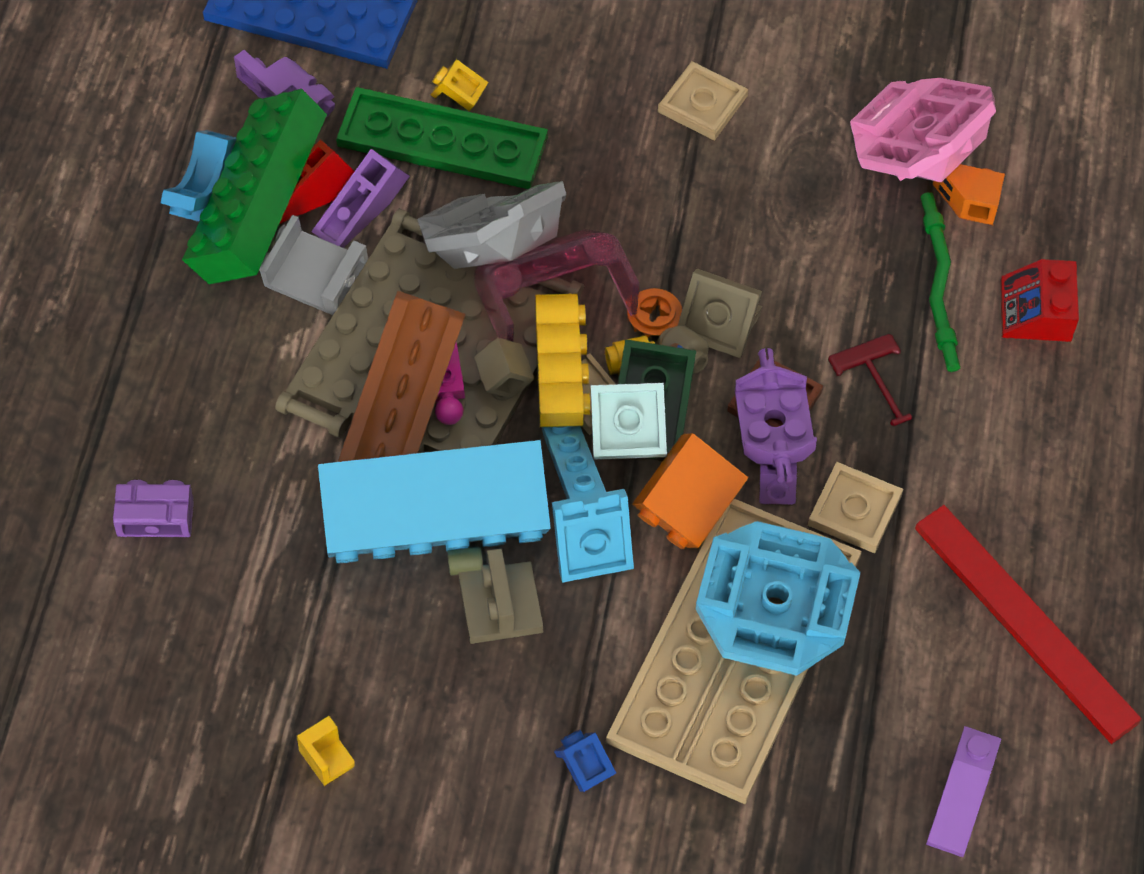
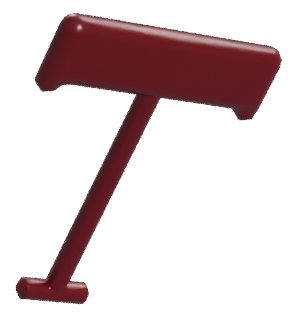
M886 334L830 355L828 361L837 376H841L843 371L856 366L867 365L896 416L895 419L890 421V425L896 426L912 419L910 413L906 415L901 414L872 363L873 360L891 353L900 354L901 349L891 334Z

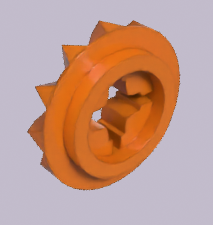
M656 288L646 289L637 293L630 300L627 308L628 322L633 325L635 332L640 331L647 338L651 335H658L660 337L666 329L678 326L682 313L681 303L672 293ZM658 305L660 316L654 322H651L650 314Z

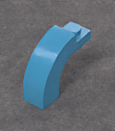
M209 130L196 132L191 159L183 179L176 187L164 189L162 193L161 204L171 206L169 214L200 221V214L209 202L213 193L212 188L219 180L225 166L224 162L237 140L236 137Z

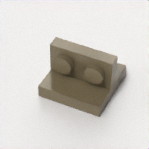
M696 269L691 278L678 326L684 325L696 332L707 341L709 348L741 358L744 354L751 328L760 317L763 306L758 304L762 291Z
M502 548L487 550V565H481V570L458 572L470 644L543 633V622L531 561L505 565Z

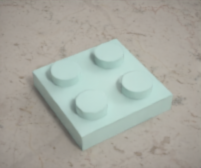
M664 383L591 385L594 460L667 456Z

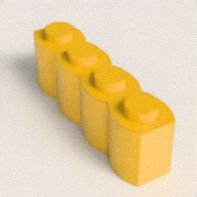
M578 294L535 295L540 427L583 426L584 415H590V393H583L582 386L589 385L588 363H581V355H587V334H580L579 326L586 325L585 305H578Z

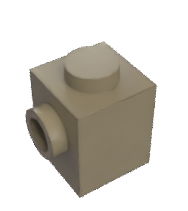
M497 337L474 356L479 370V378L488 393L511 399L534 380L522 344Z

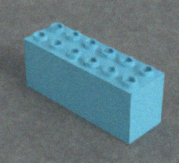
M541 440L318 464L327 554L329 558L336 557V563L359 561V554L373 553V559L395 557V550L409 549L410 555L432 553V546L446 545V551L465 549L469 547V542L482 541L483 547L505 545L506 538L518 537L519 543L541 541L543 534H546L551 529Z

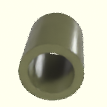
M481 547L447 550L450 576L458 575V572L481 570V565H483Z

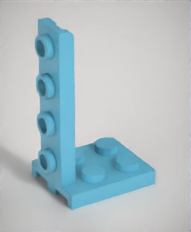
M580 426L542 427L544 439L567 498L566 500L552 502L559 573L562 583L634 569L628 496L625 489L606 492Z

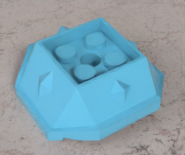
M756 521L740 527L729 534L724 533L713 537L695 609L723 658L797 676L844 645L861 572L852 562L849 563L842 551L830 538ZM776 597L783 600L784 603L774 604L768 599Z

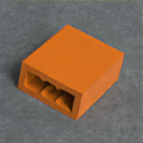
M683 434L632 505L640 510L638 516L652 527L659 525L667 531L666 538L675 546L681 549H685V547L699 548L749 477L695 434Z

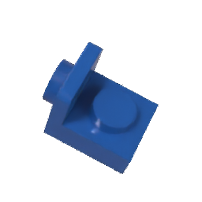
M577 730L562 738L560 741L563 746L554 751L557 758H563L580 792H585L616 774L595 732L583 734L581 730Z

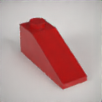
M321 139L311 150L280 223L290 220L292 215L299 216L334 201L355 172Z

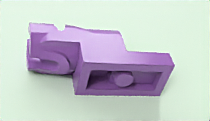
M245 50L234 56L237 78L259 98L263 99L279 95L283 92L303 89L327 114L326 117L334 110L335 103L331 100L334 98L333 94L322 84L316 85V78L309 75L293 60L283 57L266 68L259 58L254 59Z

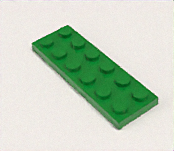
M356 87L336 141L337 147L368 153L372 149L386 158L530 189L548 139V129Z

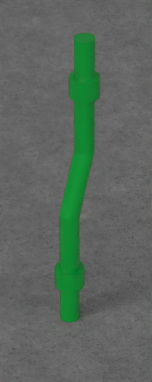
M928 192L920 197L925 214L923 224L926 233L931 237L937 260L929 302L937 330L935 333L937 347L943 353L947 371L955 372L961 367L956 351L958 341L955 330L950 328L943 301L951 259L943 232L945 230L943 216L937 210L933 193Z

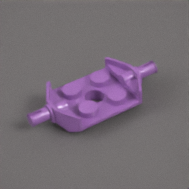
M764 348L758 352L761 367L737 379L735 382V397L743 453L756 464H771L773 468L776 467L778 483L783 484L785 476L786 484L793 481L791 463L805 460L816 449L817 438L813 435L806 392L807 376L776 367L773 350L767 348L766 356ZM770 418H777L783 422V425L772 427L765 421Z

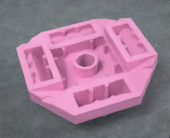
M944 78L921 79L909 84L906 81L891 82L850 121L857 157L861 167L895 175L900 181L905 178L913 179L918 177L941 183L987 138L991 117L996 113L995 98L991 87Z

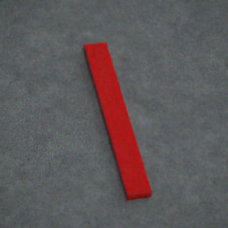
M942 505L916 524L915 530L1111 745L1140 723L1142 718L945 505Z

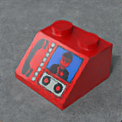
M1041 259L1001 276L1002 338L1072 341L1079 321L1076 261Z

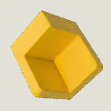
M330 716L297 735L300 753L324 786L355 766L354 759L339 740L338 727Z

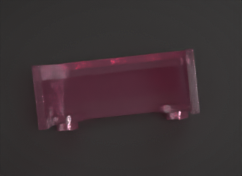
M591 229L581 230L547 241L512 261L477 266L474 273L475 287L497 336L514 342V324L502 299L517 294L521 288L595 264L607 266L630 316L637 314L639 281L620 242L609 233Z

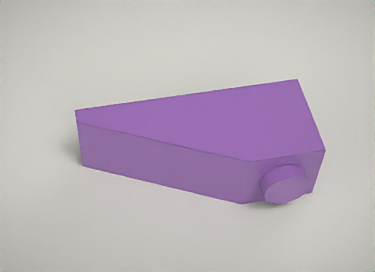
M370 149L311 232L323 240L344 248L392 202L410 176L388 159Z
M964 726L926 845L964 857L1001 738Z

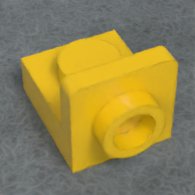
M456 59L448 69L442 66L432 80L436 86L430 95L436 99L443 92L470 111L489 82Z

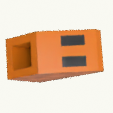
M960 164L941 183L933 181V186L959 218L993 225L1005 174L987 168L981 169Z

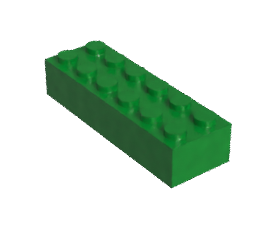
M303 89L257 99L248 109L249 114L243 127L237 133L235 145L224 162V169L219 180L212 188L213 193L207 206L200 214L198 226L187 243L188 248L182 258V261L208 284L258 274L327 116Z

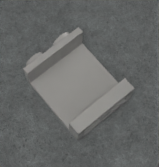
M292 215L287 225H282L278 230L275 239L276 243L271 252L266 253L259 271L265 287L333 315L366 264L368 254L366 245L353 240L347 250L302 231L299 217Z

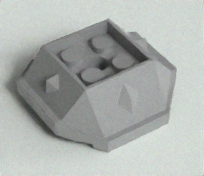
M563 181L536 185L513 196L486 198L485 194L460 197L417 220L428 252L437 253L453 269L509 262L557 237L561 203L565 201L566 191Z

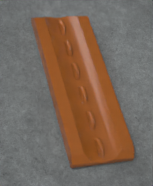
M397 291L338 462L416 454L419 452L466 315L465 313Z

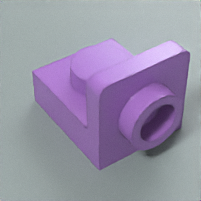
M797 462L791 463L793 481L786 484L785 476L784 483H778L776 467L773 468L771 464H760V503L791 505L796 503Z

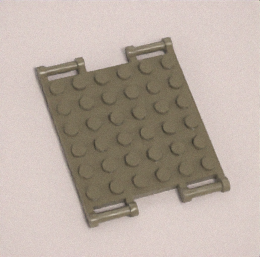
M399 208L393 215L390 226L286 391H283L278 397L275 409L285 415L292 413L329 429V434L340 438L353 419L397 291H401L466 314L457 338L465 398L458 399L463 406V416L456 424L445 425L435 415V406L437 404L435 402L418 453L496 445L531 383L511 399L488 393L479 378V370L474 356L497 337L522 344L535 378L538 372L535 295L546 294L523 285L525 280H530L561 294H578V301L583 293L584 284L575 280L570 283L532 267L531 262L524 259L518 261L510 279L480 266L453 269L437 253H429L426 244L401 234L404 229L423 236L418 220L409 216V212ZM301 397L338 414L332 416L297 401V399Z

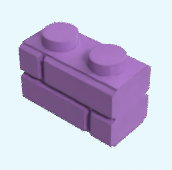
M131 480L127 484H117L113 523L117 537H190L194 504L191 486L185 485L178 480H168L163 485L148 484L142 480Z

